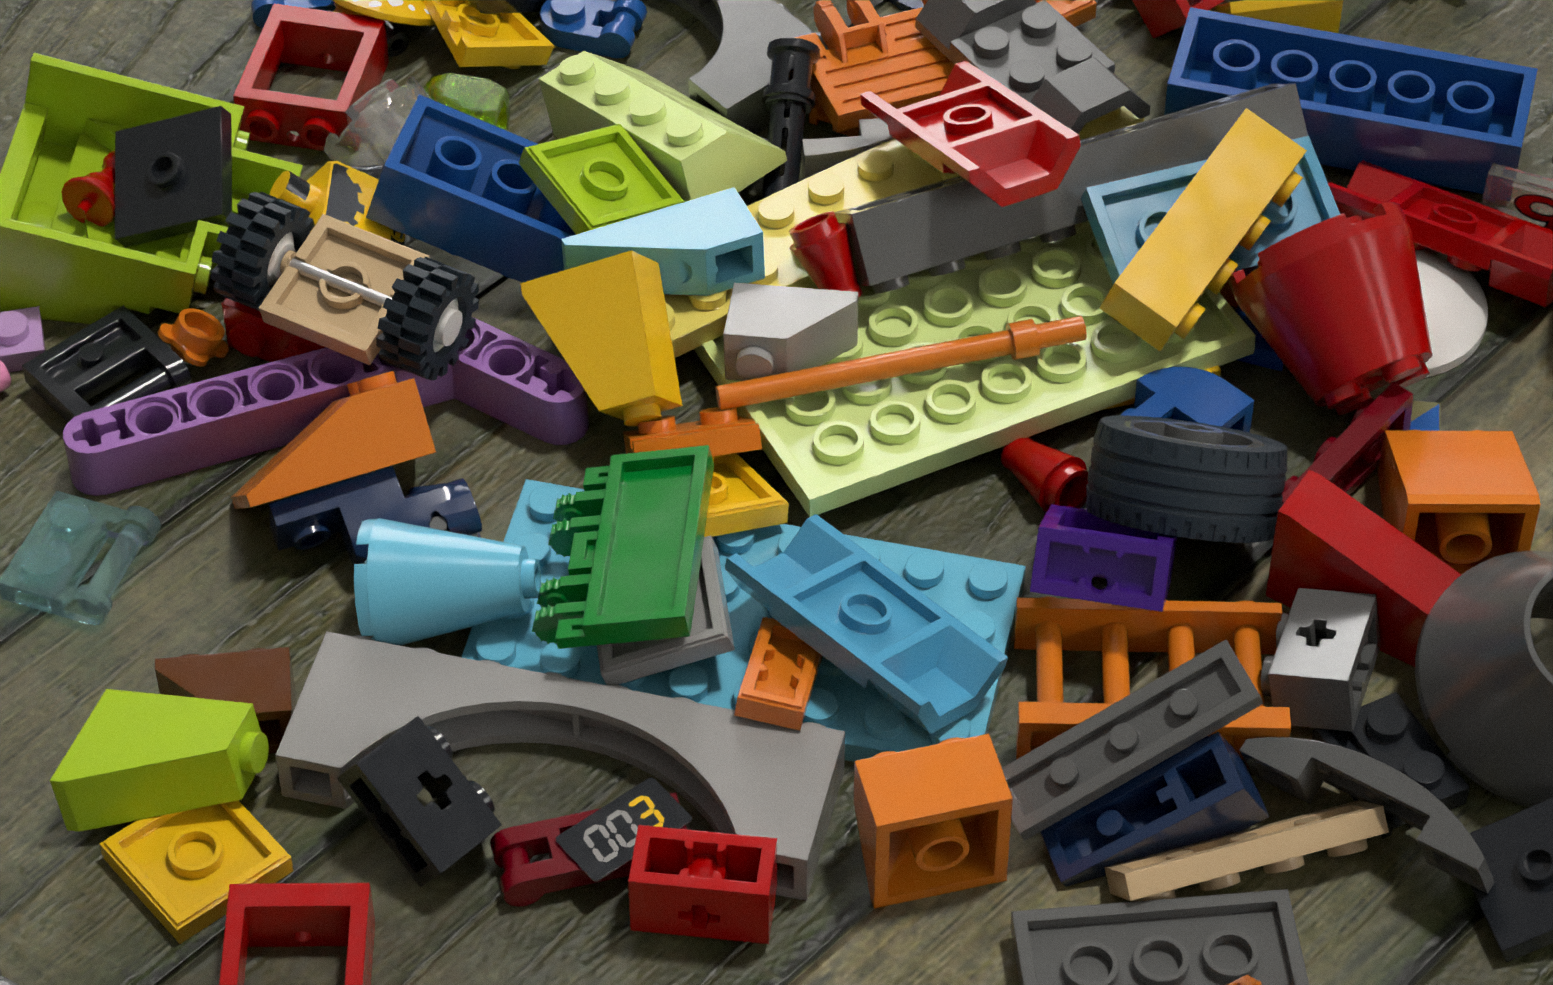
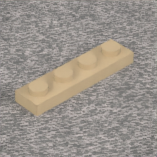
M1358 800L1105 867L1110 894L1129 901L1176 898L1174 889L1199 883L1200 890L1203 891L1233 886L1241 882L1239 872L1263 866L1264 873L1267 874L1294 870L1305 865L1303 855L1327 849V854L1330 857L1358 853L1368 848L1367 838L1389 833L1382 805Z

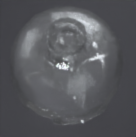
M409 76L405 85L401 87L393 78L384 81L365 93L345 111L352 121L343 130L339 138L336 134L329 133L326 138L325 153L331 161H339L345 165L369 166L385 164L418 95L420 94L429 99L431 97L413 76Z

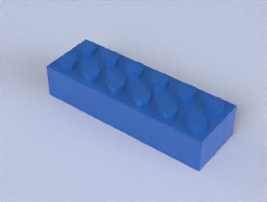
M1190 7L1167 83L1164 115L1269 84H1296L1307 133L1320 164L1356 170L1359 162L1364 160L1426 184L1512 199L1538 69Z

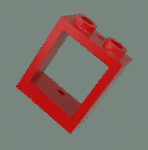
M274 3L233 95L234 104L244 106L240 130L249 132V140L352 155L389 63L385 20ZM281 63L348 72L337 100L269 91ZM290 131H295L299 133L300 136L294 135Z
M370 883L229 884L219 985H244L248 947L348 946L345 985H371L375 916Z

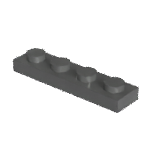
M1228 641L1220 642L1003 767L1002 770L1013 798L1011 819L1024 841L1264 704Z

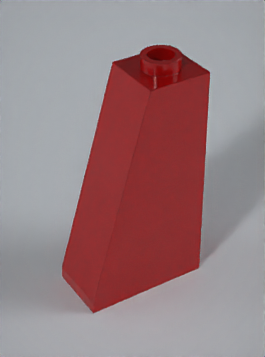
M1309 470L1278 510L1266 596L1291 608L1298 588L1376 594L1381 638L1380 651L1415 667L1417 644L1423 624L1438 598L1461 574L1325 477Z

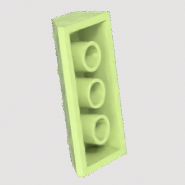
M583 51L578 55L566 58L557 68L538 78L554 136L561 139L621 124L685 202L735 187L737 192H740L787 161L785 151L645 72Z

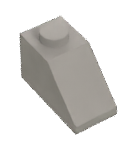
M734 283L723 334L725 379L744 381L817 367L854 348L858 343V292Z

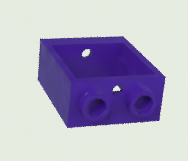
M1051 504L1038 528L1030 592L1163 612L1171 585L1177 537L1112 523L1092 515L1086 509ZM1092 578H1106L1108 584L1104 589H1096L1092 584Z

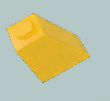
M631 250L520 283L522 296L598 411L623 420L626 426H638V423L643 421L662 419L661 412L683 406L658 262Z

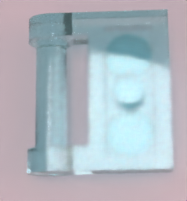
M56 490L1 576V599L90 625L102 624L112 609L113 602L111 596L142 546L150 545L161 528L159 518L153 512L141 506H130L127 510ZM108 537L116 539L89 584L81 585L77 589Z

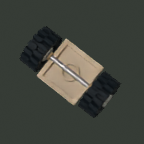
M261 191L260 193H250L248 200L244 198L237 203L238 214L230 212L225 220L229 227L226 233L220 231L216 241L222 244L220 250L213 251L211 261L218 264L211 271V280L216 281L213 287L216 292L220 293V296L260 311L263 322L368 365H371L377 354H379L380 359L385 360V363L433 381L437 380V376L443 377L448 373V364L454 366L459 359L457 351L459 347L465 349L469 341L465 335L468 329L474 328L476 321L471 316L479 307V299L474 298L479 292V286L477 283H474L476 278L473 275L430 259L429 255L325 214H322L316 225H314L313 219L309 217L310 212Z

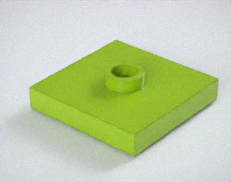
M621 124L525 147L518 162L575 234L685 202Z

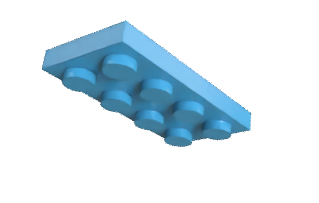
M1309 136L1292 139L1307 150L1294 169L1303 179L1282 208L1271 201L1262 213L1271 222L1250 251L1239 244L1230 259L1239 264L1234 272L1243 269L1247 276L1259 268L1257 262L1260 260L1258 257L1259 252L1303 229L1340 215ZM1207 160L1085 189L1080 199L1113 284Z

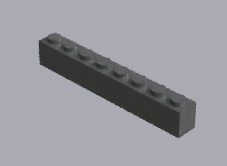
M1269 84L1080 140L1081 147L1057 190L1005 207H1001L963 178L956 176L834 212L839 223H846L859 285L872 286L874 293L888 292L909 285L908 275L929 269L930 276H939L964 269L966 267L964 258L984 252L986 259L990 260L1018 253L1021 251L1019 241L1040 235L1041 243H1048L1072 237L1077 234L1076 224L1089 221L1080 199L1087 187L1207 160L1246 108L1291 140L1308 136L1296 84Z

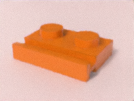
M719 407L705 409L699 412L700 421L676 424L674 415H662V419L638 423V430L623 432L626 454L709 445L713 457L761 450L762 444L759 424L755 423L753 419L739 416L737 408L720 411Z

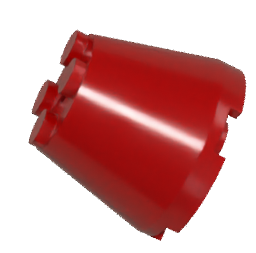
M1381 203L1373 208L1376 217L1362 220V217L1359 215L1346 218L1343 213L1312 225L1259 252L1258 257L1260 260L1257 262L1259 268L1247 276L1242 269L1233 272L1228 279V284L1237 305L1317 406H1327L1328 409L1335 408L1338 415L1357 410L1365 400L1372 398L1370 392L1391 382H1395L1404 388L1424 379L1430 374L1426 362L1433 356L1414 242L1411 227L1399 203Z

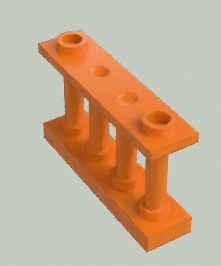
M1050 596L1040 598L1017 597L1014 649L1036 650L1037 702H1019L1016 760L1130 695L1128 652H1168L1170 672L1193 659L1195 653H1203L1220 642L1227 640L1264 703V694L1261 691V654L1275 655L1276 631L1278 621H1281L1282 603L1248 600L1238 602L1166 600L1163 612L1081 599ZM1062 650L1102 651L1104 703L1064 702ZM1262 704L1208 736L1219 732L1244 760L1239 750L1246 739L1264 737L1290 738V707H1265V704Z

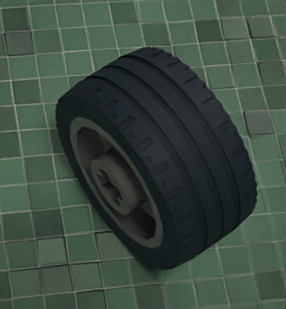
M1128 415L1107 416L1099 420L1091 452V465L1089 466L1087 479L1089 483L1086 485V510L1089 513L1122 526L1189 539L1234 543L1266 542L1273 539L1278 510L1282 506V492L1284 491L1286 481V445L1249 432L1184 420Z

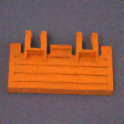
M831 0L816 1L813 7L814 20L818 32L820 31L821 37L828 49H825L816 33L794 37L813 42L820 49L819 60L813 64L811 89L836 132L859 127V119L877 118L861 105L860 94L872 91L887 103L899 109L939 96L955 66L915 28L916 17L922 10V7L879 17L870 0H846L847 13L851 24L854 25L848 28L836 7L831 3ZM921 0V2H923L924 5H925L926 2L928 1V0Z

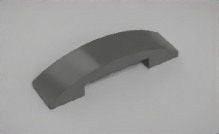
M1289 737L1246 739L1239 751L1253 776L1308 804L1312 802L1321 785L1325 782L1361 801L1382 805L1385 813L1421 830L1417 841L1428 864L1487 894L1494 885L1495 881L1485 857L1461 821L1426 788L1391 766L1357 751L1308 739Z

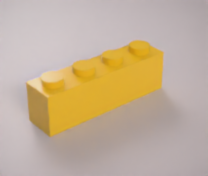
M1246 108L1115 281L1100 309L1158 351L1163 349L1174 333L1185 339L1206 310L1197 303L1206 289H1209L1216 295L1221 291L1239 265L1230 259L1239 244L1248 251L1251 250L1271 222L1262 213L1271 201L1282 208L1303 179L1294 169L1307 150Z

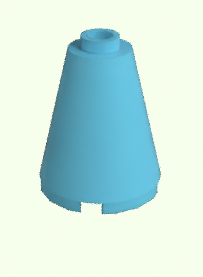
M381 518L362 521L358 531L356 545L369 544L368 557L365 564H354L355 606L361 636H373L371 639L401 646L527 612L530 598H538L541 587L540 563L538 559L528 558L525 546Z

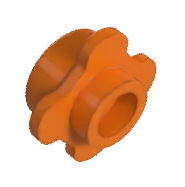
M184 309L179 313L173 325L164 323L158 330V336L163 342L171 344L170 348L184 362L195 366H205L208 360L215 356L224 358L229 351L228 344L223 340L225 334L223 325L214 316L200 309Z

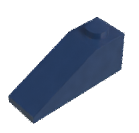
M1217 732L1178 752L1042 830L1041 835L1059 879L1067 887L1106 876L1105 867L1243 831L1268 818L1269 815L1245 761L1227 740Z

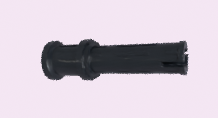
M779 38L769 42L767 46V56L772 60L770 86L764 89L762 97L766 110L770 112L767 141L782 149L783 141H787V161L785 162L783 176H779L780 166L764 176L762 199L799 182L805 115L809 114L814 108L816 100L814 92L811 91L813 64L817 63L820 57L819 47L805 39ZM794 70L793 79L789 81V72Z

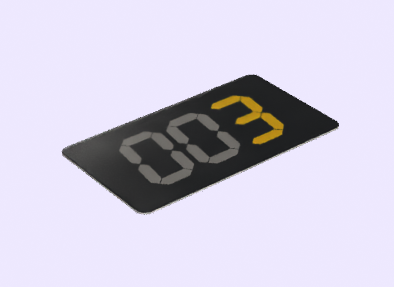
M648 778L558 835L556 842L593 881H599L632 860L638 825L680 829L691 822L692 817L654 778Z

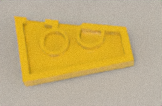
M422 0L459 67L503 66L509 69H518L521 66L547 65L554 45L522 14H483L473 7L468 0Z

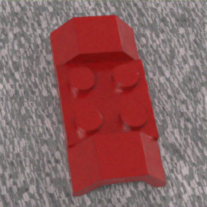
M967 61L955 64L939 96L896 109L872 91L860 94L861 105L888 125L890 136L943 174H958L1001 207L1057 190L1081 147L1079 134Z
M1364 160L1359 162L1347 188L1331 182L1328 183L1340 214L1344 213L1346 218L1359 215L1362 217V220L1376 217L1373 208L1386 202L1399 203L1411 227L1415 250H1424L1427 247L1448 255L1447 261L1450 264L1464 270L1481 271L1482 268L1490 269L1489 286L1546 307L1553 301L1552 230Z

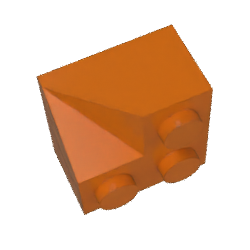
M989 734L969 738H949L935 745L900 752L886 751L878 753L871 758L855 761L854 808L870 898L874 909L1007 881L1013 798Z

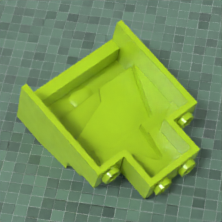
M33 53L30 62L25 104L0 173V311L39 306L41 319L92 324L123 305L127 309L146 314L151 313L155 308L180 313L182 310L190 307L194 292L206 293L211 271L218 265L211 262L213 251L220 250L222 244L216 240L220 231L226 233L229 227L228 224L217 225L198 220L196 229L193 232L124 247L115 240V216L111 223L101 227L86 219L85 224L81 223L66 210L62 202L61 193L64 184L71 178L84 177L90 173L103 170L104 157L115 150L116 131L217 106L225 108L231 114L232 213L238 214L237 203L243 198L248 200L249 194L253 192L260 193L261 191L269 195L276 179L283 172L290 171L300 177L303 165L247 151L250 133L240 130L244 106Z

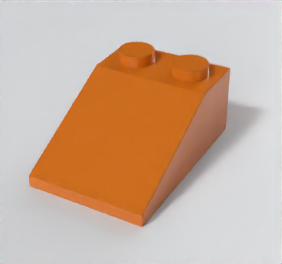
M390 371L347 384L350 396L333 401L231 497L234 509L251 508L436 453L415 379L412 378L397 383L394 371Z

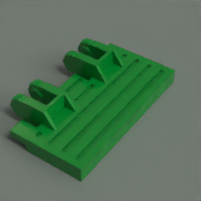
M709 445L611 455L610 466L586 468L583 482L584 491L576 492L575 495L568 493L566 496L562 495L560 499L557 498L553 519L557 521V524H552L548 545L552 547L556 555L570 556L568 565L569 576H561L560 579L553 577L552 580L546 579L545 583H541L537 601L541 609L536 610L532 632H535L541 639V642L546 641L547 644L555 643L558 649L690 637L714 470V462Z

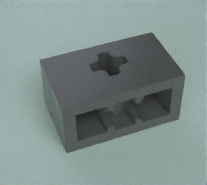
M1298 588L1290 613H1282L1281 621H1278L1275 656H1266L1261 672V691L1264 696H1271L1272 707H1290L1291 726L1353 732L1381 647L1377 595Z

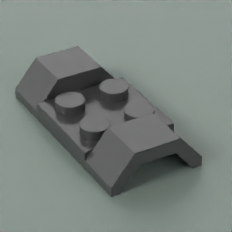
M928 0L916 17L915 28L954 65L963 61L969 62L1077 134L1080 133L1086 123L1122 106H1125L1139 119L1150 115L1151 106L1114 73L1115 63L1045 0L1038 3L1035 0Z

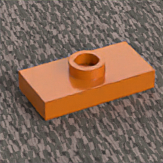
M763 617L739 690L734 716L800 731L822 655L777 620Z

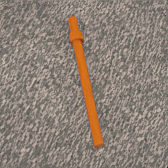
M1082 316L1035 324L1033 319L1007 323L1006 330L718 385L715 387L719 409L722 411L1011 355L1013 360L1039 356L1040 349L1086 340V326Z

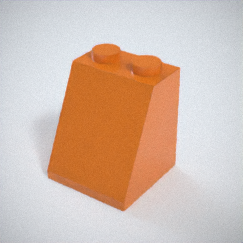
M1385 430L1378 468L1383 518L1385 521L1461 575L1477 564L1493 557L1513 552L1530 551L1541 504L1539 493L1513 431Z

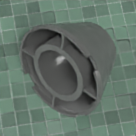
M1521 551L1496 556L1477 564L1463 573L1442 593L1431 608L1423 624L1415 656V679L1420 706L1425 720L1431 719L1439 736L1450 750L1447 754L1449 759L1466 776L1485 790L1500 798L1526 807H1532L1553 798V676L1545 668L1535 650L1530 628L1531 618L1553 620V552Z

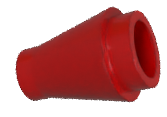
M833 211L808 218L789 230L793 240V244L789 249L818 289L858 292V297L863 294L857 280L846 223H839Z
M1028 437L1014 440L1004 447L1001 455L1002 465L1016 476L1045 512L1048 511L1051 504L1081 508L1086 502V485L1089 482L1087 480V467L1082 459L1034 442Z

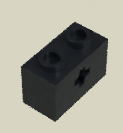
M417 716L357 761L337 779L418 885L422 887L449 868L502 826V824L493 814L495 807L488 793L475 781H468L453 762V752L445 737L434 727L426 726L420 717ZM423 789L428 791L433 799L425 807L416 797Z

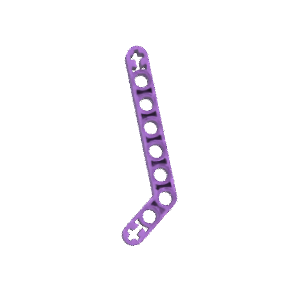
M476 319L474 328L468 329L465 335L469 339L465 349L459 347L457 351L459 359L454 366L448 364V373L443 377L437 376V380L431 381L385 363V360L380 359L379 354H377L371 365H368L325 347L82 413L66 424L63 430V440L72 483L77 490L84 494L99 496L287 445L333 401L350 396L347 384L390 371H394L397 383L412 378L415 379L423 407L457 399L529 435L554 445H567L578 441L585 435L589 425L587 392L565 360Z

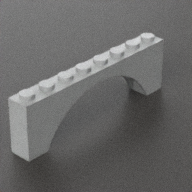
M326 631L277 750L276 761L282 796L347 809L355 801L337 778L417 716L420 717L426 726L434 727L445 737L452 752L490 744L523 742L576 747L604 754L629 763L673 788L700 812L715 832L777 838L776 895L807 901L844 775L845 731L827 728L813 722L803 723L799 731L734 716L735 710L696 703L684 697L670 698L633 691L621 685L607 686L567 678L553 672L540 673L504 666L491 660H472L441 654L429 648H410L375 641L366 636H348Z

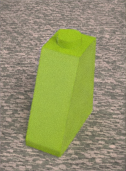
M106 689L50 779V783L66 829L76 832L243 799L255 775L260 773L266 765L269 752L268 739L261 732L253 703Z

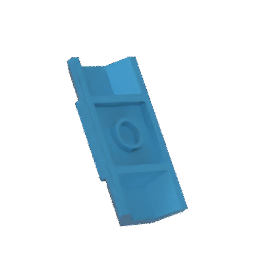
M817 514L806 519L783 553L755 567L738 554H734L726 560L725 570L739 588L770 611V616L864 688L874 685L885 700L930 734L975 710L1006 666L1008 657Z

